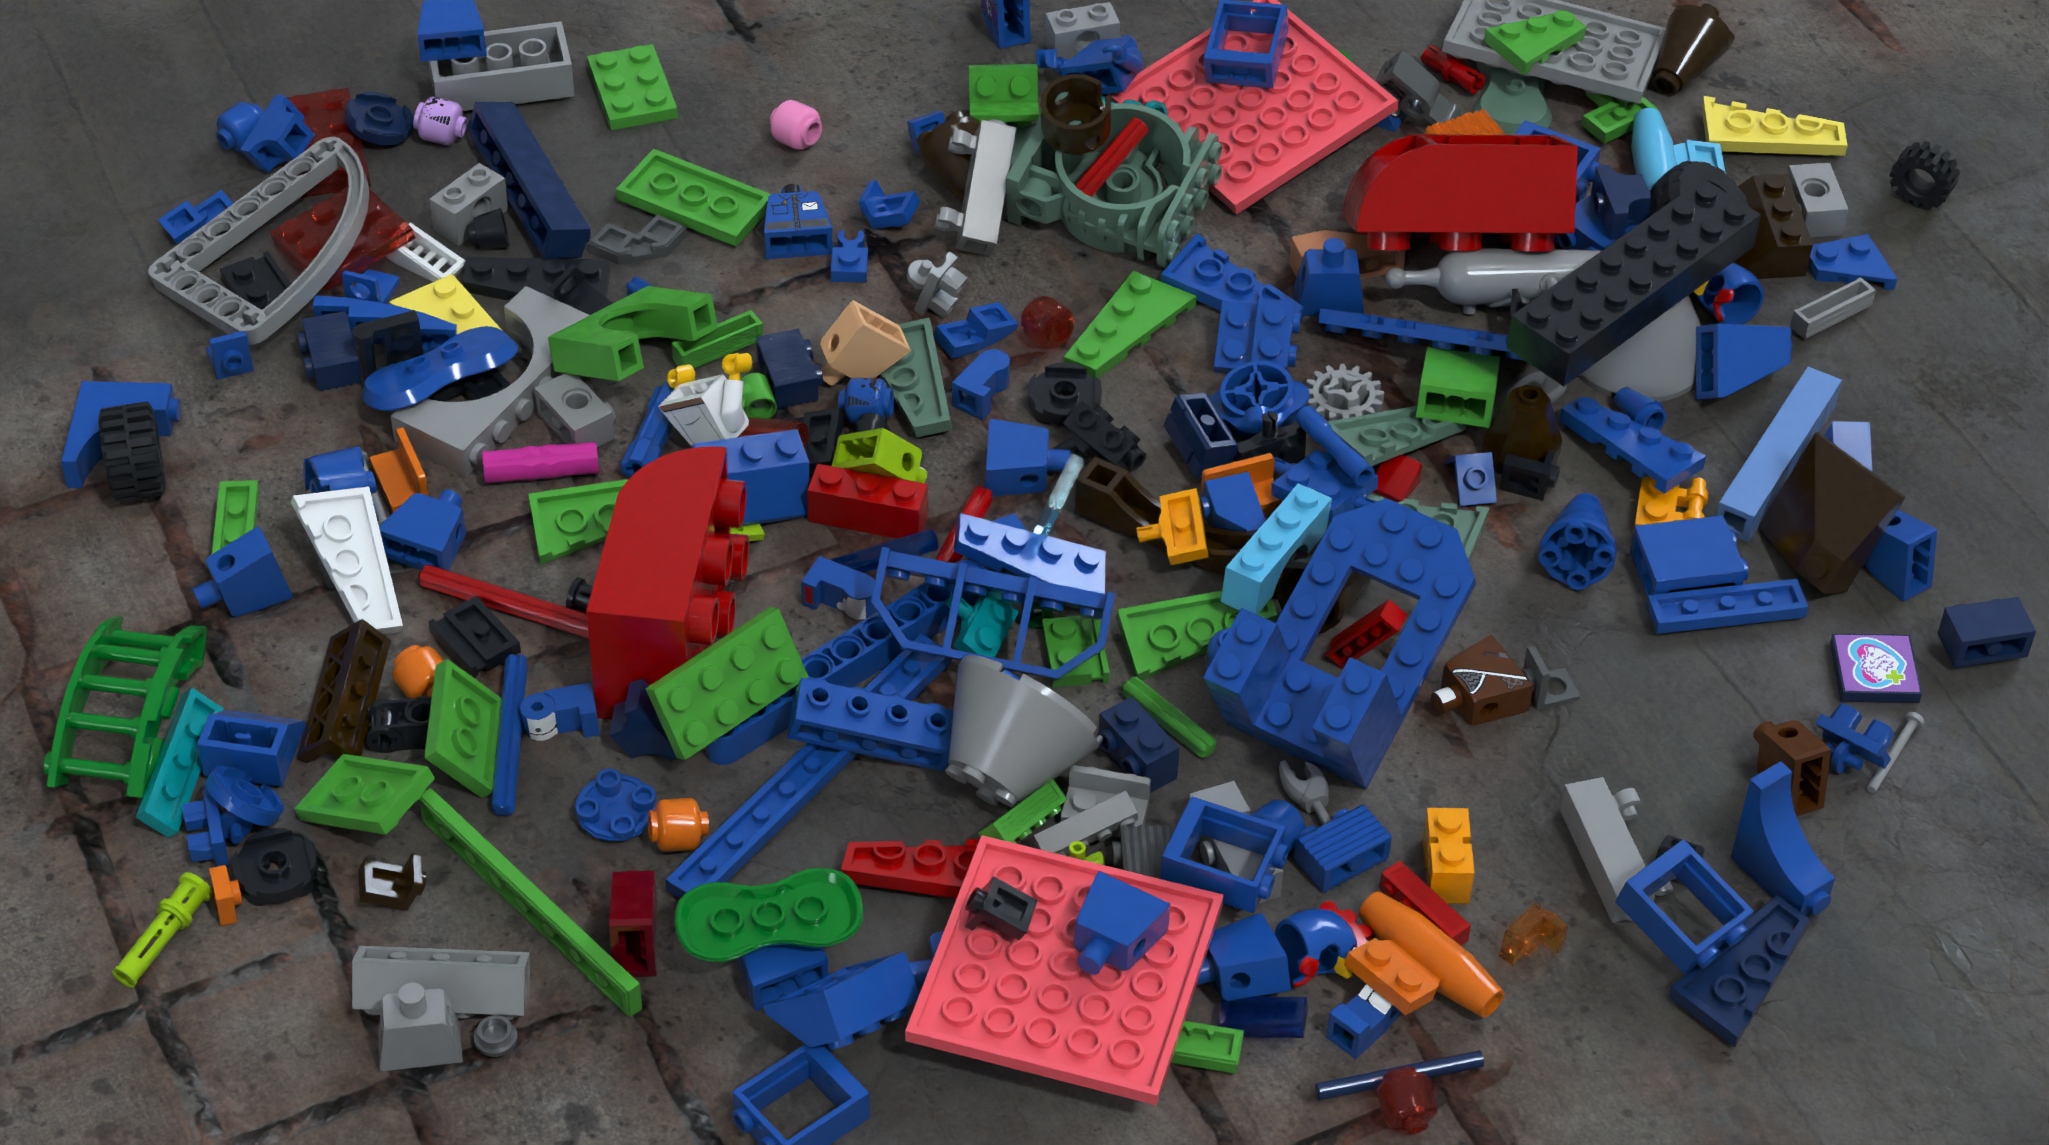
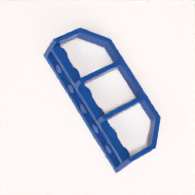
M882 547L871 603L900 647L904 650L959 661L966 655H976L1002 663L1004 665L1002 669L1006 668L1013 672L1059 680L1104 650L1115 593L1107 592V594L1039 581L1036 577L1024 578L969 567L967 563L960 562V564H954L890 551V548ZM885 573L886 577L901 581H909L910 575L925 578V585L947 589L948 583L955 584L943 647L906 639L880 600ZM962 591L976 596H986L987 591L1001 593V600L1024 604L1013 661L951 649ZM1033 600L1041 601L1040 608L1063 612V608L1066 606L1079 609V616L1097 620L1102 619L1097 643L1058 669L1054 670L1021 663Z

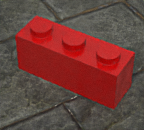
M817 464L807 490L808 522L919 542L928 517V484Z

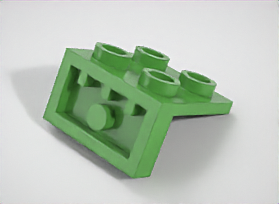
M1037 64L969 65L970 117L976 118L980 122L992 119L1012 122L1013 126L1019 127L1030 126L1032 121H1038Z

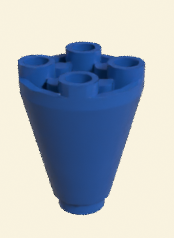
M1581 493L1572 498L1541 539L1538 555L1539 562L1551 577L1564 584H1568L1573 590H1584L1589 585L1606 578L1615 565L1616 544L1604 508L1596 496L1589 493Z

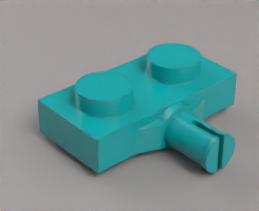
M987 591L986 596H979L973 607L961 597L958 616L962 618L961 631L953 646L959 651L995 658L1019 611L1009 602L1001 600L1002 596L996 592ZM953 595L946 602V606L951 608Z

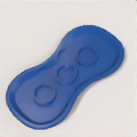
M483 326L466 330L430 352L375 371L365 380L361 398L368 406L382 411H394L410 407L427 399L452 382L503 365L515 356L518 351V345L505 332L495 327Z

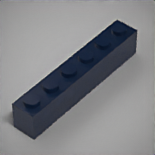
M475 102L467 131L489 168L505 178L507 199L542 258H582L585 245L590 240V226L585 221L576 202L571 198L563 181L557 175L549 158L546 157L537 138L532 134L514 102Z

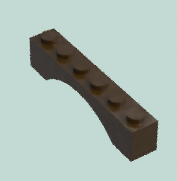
M1094 457L1076 479L1075 512L1137 539V527L1159 523L1161 514L1160 501L1140 485L1129 471ZM1204 524L1209 557L1190 562L1225 576L1226 566L1257 530L1230 531ZM1162 538L1146 541L1148 544L1167 551V546ZM1296 551L1292 554V556L1290 557L1285 566H1287L1290 562L1296 559ZM1276 588L1272 596L1275 599L1277 598Z

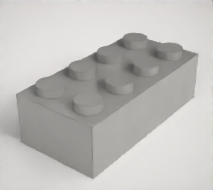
M562 21L484 31L487 56L428 61L434 97L457 102L462 107V111L473 110L475 102H514V104H525L528 102L575 96L572 63Z

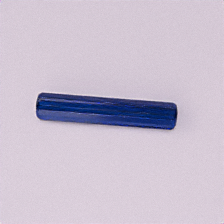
M926 529L833 558L831 561L865 573L878 569L882 547L890 548V551L920 556L936 551L939 548L938 538L933 529Z

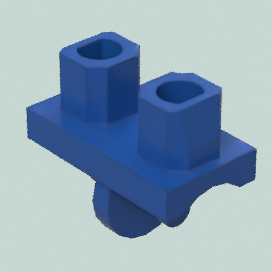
M1843 702L1830 717L1821 714L1815 723L1817 727L1823 729L1822 736L1824 739L1830 741L1826 745L1831 749V769L1839 774L1845 772L1849 766L1860 770L1864 760L1855 756V754L1885 769L1891 761L1887 749L1894 736L1893 730L1889 725L1873 719L1864 734L1855 731L1863 717L1859 711Z
M204 787V800L182 804L187 831L209 827V831L187 835L191 861L215 859L216 867L226 865V868H229L225 838L231 839V842L235 844L241 843L243 837L253 829V823L236 816L227 809L226 812L221 814L218 802Z

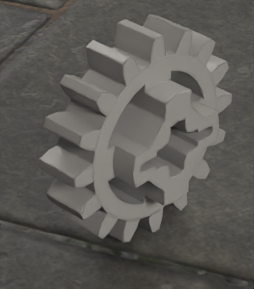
M1340 364L1339 370H1334L1328 365L1325 367V374L1315 371L1313 372V380L1307 379L1306 387L1310 394V399L1306 406H1312L1327 422L1382 411L1384 391L1380 390L1381 382L1372 381L1371 372L1363 375L1360 374L1359 366H1355L1350 371L1346 370L1345 364Z

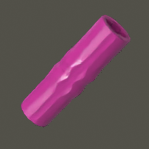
M596 442L562 445L547 444L516 449L482 451L485 483L519 480L534 481L564 476L599 474Z

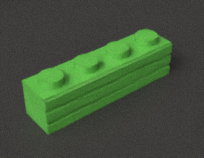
M752 310L718 323V329L695 341L677 340L673 342V360L678 366L690 364L694 369L756 343V337L763 336V323Z
M1053 779L981 830L979 835L1016 843V838L1021 841L1032 833L1031 827L1037 829L1047 821L1046 815L1051 818L1062 810L1060 805L1068 799Z

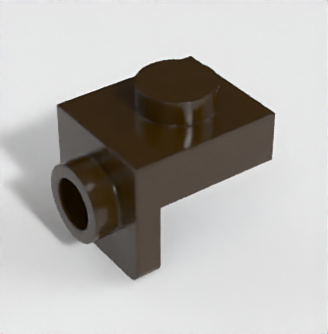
M412 853L404 867L364 859L358 869L360 902L408 911L415 897L423 893L426 885V872L421 869V855Z

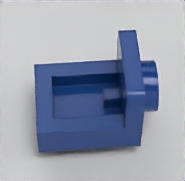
M877 180L869 181L859 199L861 211L873 229L891 226L901 227L909 224L921 202L915 191L885 195Z

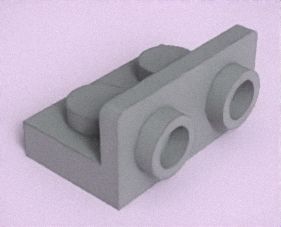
M1073 765L1069 772V787L1066 795L1068 800L1064 802L1060 822L1127 791L1138 812V820L1135 821L1134 826H1144L1150 801L1151 779L1135 774H1124L1101 770L1095 767ZM1120 829L1112 832V836L1120 837Z

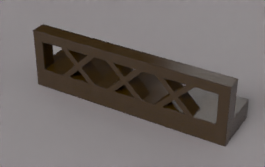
M364 619L357 621L330 637L298 757L306 763L327 752H330L338 759L342 754L362 755L370 724L367 717L368 707L376 701L391 643L388 637Z

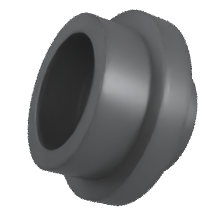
M500 1015L484 1018L474 1033L476 1048L482 1054L490 1057H499L509 1053L516 1046L518 1039L515 1026L507 1018Z

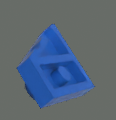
M1868 234L1814 244L1812 247L1808 269L1815 280L1849 284L1861 277L1864 280L1883 282V289H1895L1897 277Z

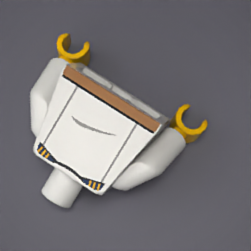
M733 353L723 358L722 368L725 373L729 374L728 380L723 374L695 380V371L690 364L680 365L668 372L667 382L670 387L674 388V391L658 407L691 446L694 443L737 438L748 426L749 419L742 407L744 382L740 381V374L749 372L752 368V357L749 353Z

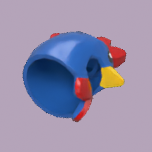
M1736 263L1730 264L1693 291L1705 310L1721 324H1746L1757 314L1764 300V290L1757 277Z
M1325 901L1320 905L1319 909H1308L1293 913L1279 922L1275 930V936L1287 955L1289 977L1292 979V986L1294 988L1304 986L1316 975L1324 973H1337L1346 979L1352 977V971L1344 965L1347 954L1368 942L1372 936V929L1365 924H1357L1355 912L1350 909L1339 910L1332 901Z

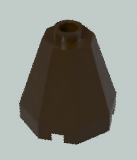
M1524 385L1513 389L1491 420L1490 428L1487 429L1482 442L1481 453L1492 452L1493 467L1496 473L1502 474L1507 453L1544 463L1550 449L1557 451L1554 464L1556 465L1563 440L1550 398L1542 388Z

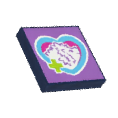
M1832 633L1830 645L1841 702L1920 703L1922 691L1910 635Z

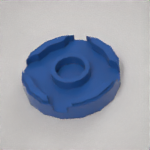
M223 765L215 767L214 771L207 777L205 787L208 793L221 806L236 816L257 825L272 826L278 822L280 815L284 811V805L280 797L268 785L262 783L260 788L251 783L253 779L250 776L251 774L235 767Z

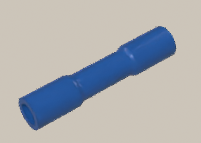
M1305 406L1298 411L1296 422L1314 441L1319 442L1337 461L1339 467L1357 485H1366L1373 479L1375 474L1373 467L1356 450L1350 448L1312 406Z

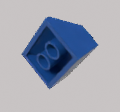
M798 429L700 442L692 445L691 448L727 447L728 480L745 481L747 486L746 509L742 526L808 516L809 460Z
M903 951L844 966L764 1005L763 1008L766 1015L810 1048L828 1044L829 1049L834 1050L854 1042L852 1035L854 1033L857 1036H861L880 1029V1020L882 1019L884 1022H890L908 1014L906 1007L916 1003L920 993L906 953Z

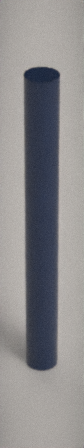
M1478 1050L1316 1083L1315 1092L1318 1100L1481 1068L1484 1067V1058L1482 1052Z

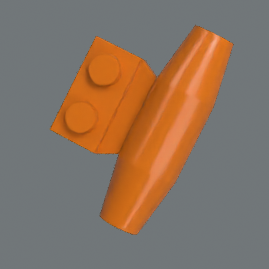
M1380 891L1372 893L1363 902L1358 916L1365 925L1372 929V933L1376 938L1348 952L1344 965L1405 1016L1431 1002L1436 991L1482 1018L1489 1017L1497 1010L1504 999L1505 992L1471 953L1422 914Z

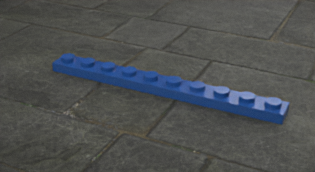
M920 634L914 640V642L943 647L923 634ZM903 650L864 689L868 692L886 696L899 695L906 700L912 701L952 662V659ZM807 743L665 880L666 890L681 898L686 892L702 884L727 882L858 753Z

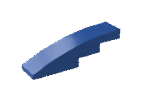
M315 295L313 302L315 317L346 311L352 336V330L356 325L413 311L392 304L345 297ZM416 311L419 318L424 354L434 350L458 334L456 324ZM377 338L373 344H382V338Z

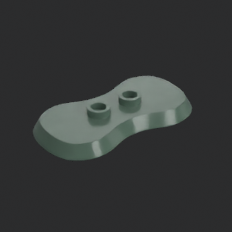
M1475 61L1480 73L1485 76V83L1481 95L1474 103L1472 113L1476 110L1480 111L1482 108L1485 109L1506 135H1514L1524 120L1549 128L1552 122V113L1543 93L1544 84L1547 79L1536 76L1527 77L1520 75L1517 71L1502 67L1492 68L1483 62Z

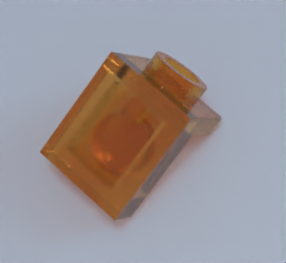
M1534 902L1504 932L1499 957L1513 966L1524 954L1527 956L1533 954L1540 943L1558 954L1563 949L1568 926L1558 915L1547 911Z

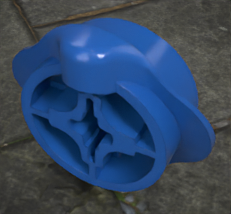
M1252 361L1231 370L1223 379L1220 390L1214 393L1210 400L1223 421L1226 422L1230 431L1248 440L1260 433L1262 430V414H1267L1268 411L1275 412L1278 415L1277 427L1293 424L1297 411L1305 407L1309 402L1310 394L1308 388L1300 382L1293 381L1289 372L1282 366L1269 361Z

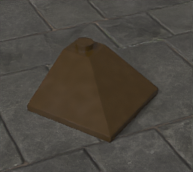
M1815 432L1758 527L1792 568L1824 594L1847 592L1904 501L1905 496L1821 433Z

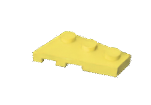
M453 274L389 301V304L423 312L456 324L458 334L483 326L502 330Z

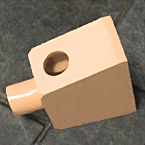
M852 300L821 339L820 345L827 359V363L821 368L823 380L827 384L835 386L844 376L850 378H875L911 351L901 327Z

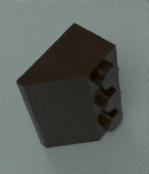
M1788 174L1755 175L1750 177L1738 187L1746 196L1748 206L1760 213L1761 217L1754 247L1733 263L1747 269L1757 279L1806 276L1813 243Z

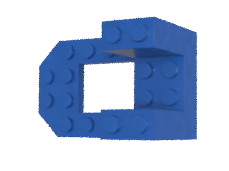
M1387 498L1334 516L1277 622L1274 623L1241 608L1208 667L1203 679L1225 723L1367 790L1476 585L1458 530ZM1352 571L1419 600L1381 671L1349 657L1339 678L1303 662Z

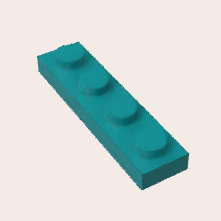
M192 687L182 694L136 814L137 819L167 838L178 833L184 818L182 804L189 803L201 772L202 765L197 743L207 718L211 713L224 710V708Z

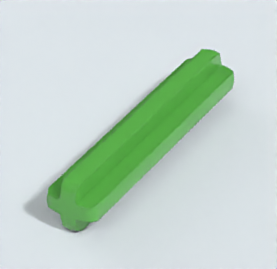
M1132 677L1122 686L1124 697L1127 699L1133 697L1159 725L1198 756L1207 758L1216 750L1217 741L1214 737L1138 677Z

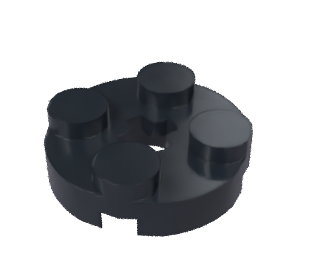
M1073 363L1051 364L1046 366L1045 372L1036 377L1035 373L1028 384V404L1034 412L1036 421L1041 424L1064 425L1063 422L1067 419L1070 409L1081 401L1093 409L1096 405H1101V382L1096 376L1094 380L1088 375L1087 369L1081 365ZM1062 391L1069 392V396L1060 395Z
M273 828L257 832L245 840L246 846L239 854L236 851L233 856L232 870L234 880H238L240 892L247 896L248 902L252 905L263 906L266 904L283 903L297 897L307 896L313 890V881L318 871L315 849L306 837L302 840L300 837L293 836L292 830ZM278 861L279 865L283 866L278 870H267L271 866L270 863Z

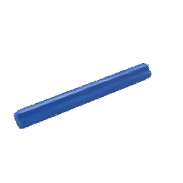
M510 654L505 659L492 794V812L497 816H510L515 810L522 732L520 704L525 699L527 658L522 654L517 656Z

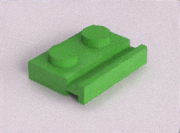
M1081 616L1042 619V633L1049 669H1058L1097 643L1100 621L1091 618L1081 619ZM1105 648L1059 680L1051 679L1052 687L1092 684V680L1103 679V683H1109L1110 672Z

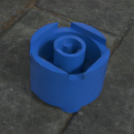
M359 446L314 455L311 458H306L303 462L305 490L311 489V493L369 487L371 494L377 491L372 471L365 472L364 458Z

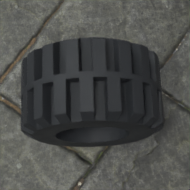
M149 402L101 408L98 416L99 433L107 480L112 497L116 502L164 495L166 489L164 463L156 418Z

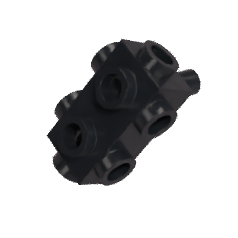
M1083 401L1075 404L1070 409L1067 419L1063 422L1072 437L1053 447V449L1070 450V455L1080 450L1086 457L1094 452L1104 461L1123 468L1130 473L1140 468L1146 459V453L1137 445L1140 438L1124 425L1121 429L1116 428L1111 424L1114 418L1099 405H1096L1093 409Z

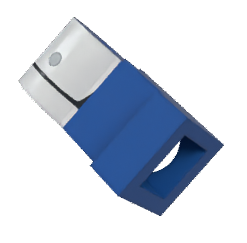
M590 682L535 693L527 696L520 704L523 730L530 739L544 741L550 739L555 734L583 730L584 738L600 735Z
M1366 984L1361 992L1346 1005L1340 1003L1329 1013L1326 1038L1354 1059H1357L1388 1030V1027L1399 1017L1401 1011ZM1344 1030L1348 1031L1350 1034L1354 1036L1353 1041H1350L1344 1036Z

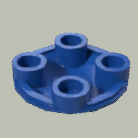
M612 768L603 769L597 774L596 779L590 781L580 791L575 802L576 818L582 828L595 838L606 841H625L641 835L648 828V811L655 808L656 792L653 787L646 785L636 777L620 774Z

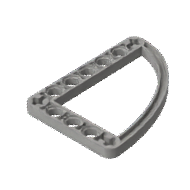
M327 137L319 140L150 265L148 274L154 287L159 292L228 334L245 331L249 345L264 341L288 322L320 291L352 249L363 227L370 196L368 180L358 155L340 138ZM342 167L348 174L349 189L347 201L332 235L299 277L263 310L200 273L202 269L338 168ZM282 191L276 195H272L275 192ZM255 211L249 215H245L248 212ZM228 231L222 235L216 236L221 232ZM201 251V252L197 253L196 255L189 256V255H191V254L194 253V252ZM194 284L192 287L182 290L184 287ZM216 297L215 299H213V300L210 301V302L203 303V302L206 301L207 299ZM238 310L236 313L232 315L224 316L229 312Z

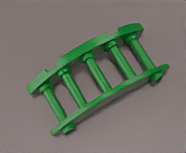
M121 616L108 618L99 624L83 648L66 689L56 726L52 752L48 751L44 759L43 771L48 776L47 787H58L68 784L69 774L121 780L124 785H128L126 796L143 798L164 744L162 738H157L162 719L170 720L180 694L179 687L175 686L179 679L188 680L195 670L204 666L206 626L190 625L175 636L124 631L122 630L123 617ZM109 661L157 666L153 678L148 677L146 681L99 675ZM90 691L140 696L145 699L141 716L136 715L134 719L83 713ZM78 729L131 735L132 739L135 740L131 761H127L126 764L72 758Z

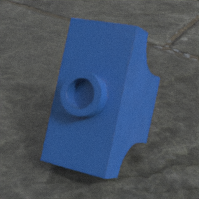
M276 94L240 151L260 171L270 172L277 164L284 161H292L303 153L315 134L303 122L304 115L288 98Z

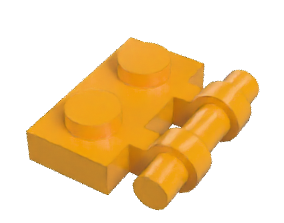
M1649 475L1641 479L1634 527L1637 525L1705 517L1702 511L1708 503L1709 494L1704 479L1694 478L1691 481V487L1688 489L1679 488V485H1677L1665 494L1655 488L1656 480ZM1676 506L1685 507L1687 511L1684 513L1675 512Z

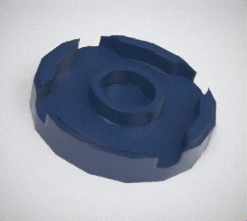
M362 92L356 94L355 99L350 98L347 101L343 118L348 129L356 136L379 145H396L405 142L411 135L414 117L407 106L403 105L402 108L396 104L397 99L379 92Z

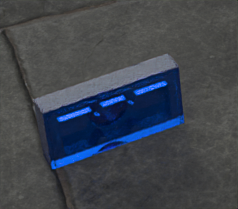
M1249 997L1230 1001L1222 999L1217 1026L1244 1030L1243 1037L1304 1038L1308 1014L1307 997Z

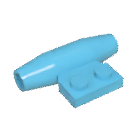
M1644 108L1635 114L1631 144L1635 175L1642 174L1649 193L1652 186L1668 170L1684 161L1707 162L1725 172L1720 144L1686 140L1685 143L1673 145L1671 135L1661 113L1657 109Z

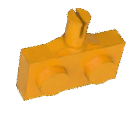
M1197 488L1159 496L1161 506L1159 523L1137 527L1139 542L1162 538L1167 546L1171 565L1208 558Z

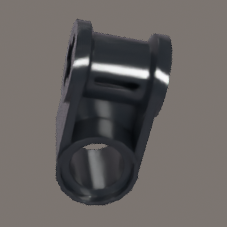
M420 696L396 700L381 699L371 703L368 707L367 715L371 722V729L367 733L366 741L368 747L379 753L426 749L432 697ZM382 711H385V718L381 715ZM385 734L389 737L388 741H385Z

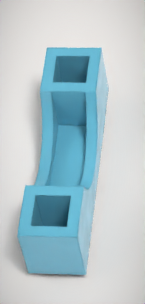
M1298 483L1226 566L1220 602L1239 611L1241 608L1258 614L1273 596L1280 575L1292 554L1297 549L1309 553L1324 536L1332 498Z

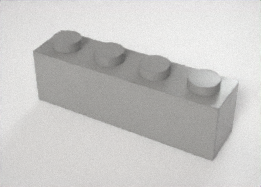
M359 946L352 960V1009H363L368 1014L380 1015L381 1002L384 995L398 993L403 985L414 982L420 984L424 990L437 988L445 990L457 1018H469L475 1014L500 1015L510 1020L518 1016H524L530 1000V952Z

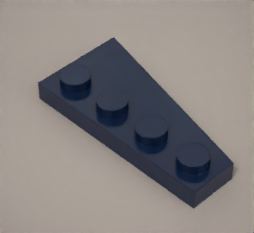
M1776 895L1748 920L1745 926L1749 931L1737 944L1732 947L1727 943L1719 948L1720 954L1708 966L1702 969L1697 965L1671 987L1669 997L1735 1047L1806 932L1810 919Z

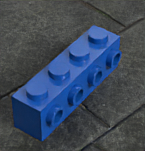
M801 677L792 698L787 738L944 771L948 764L953 710L946 709L940 704H923L909 701L899 695L886 696L868 692L861 687H844L830 684L819 678L807 679Z

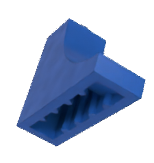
M82 381L61 459L67 488H83L88 474L103 459L98 424L101 408L148 401L154 410L159 437L171 436L174 421H179L181 417L180 399H175L172 383Z
M1780 761L1750 779L1731 858L1772 898L1778 895L1805 916L1811 913L1817 915L1826 909L1831 902L1830 895L1835 877L1815 855L1801 830L1791 796L1792 771Z

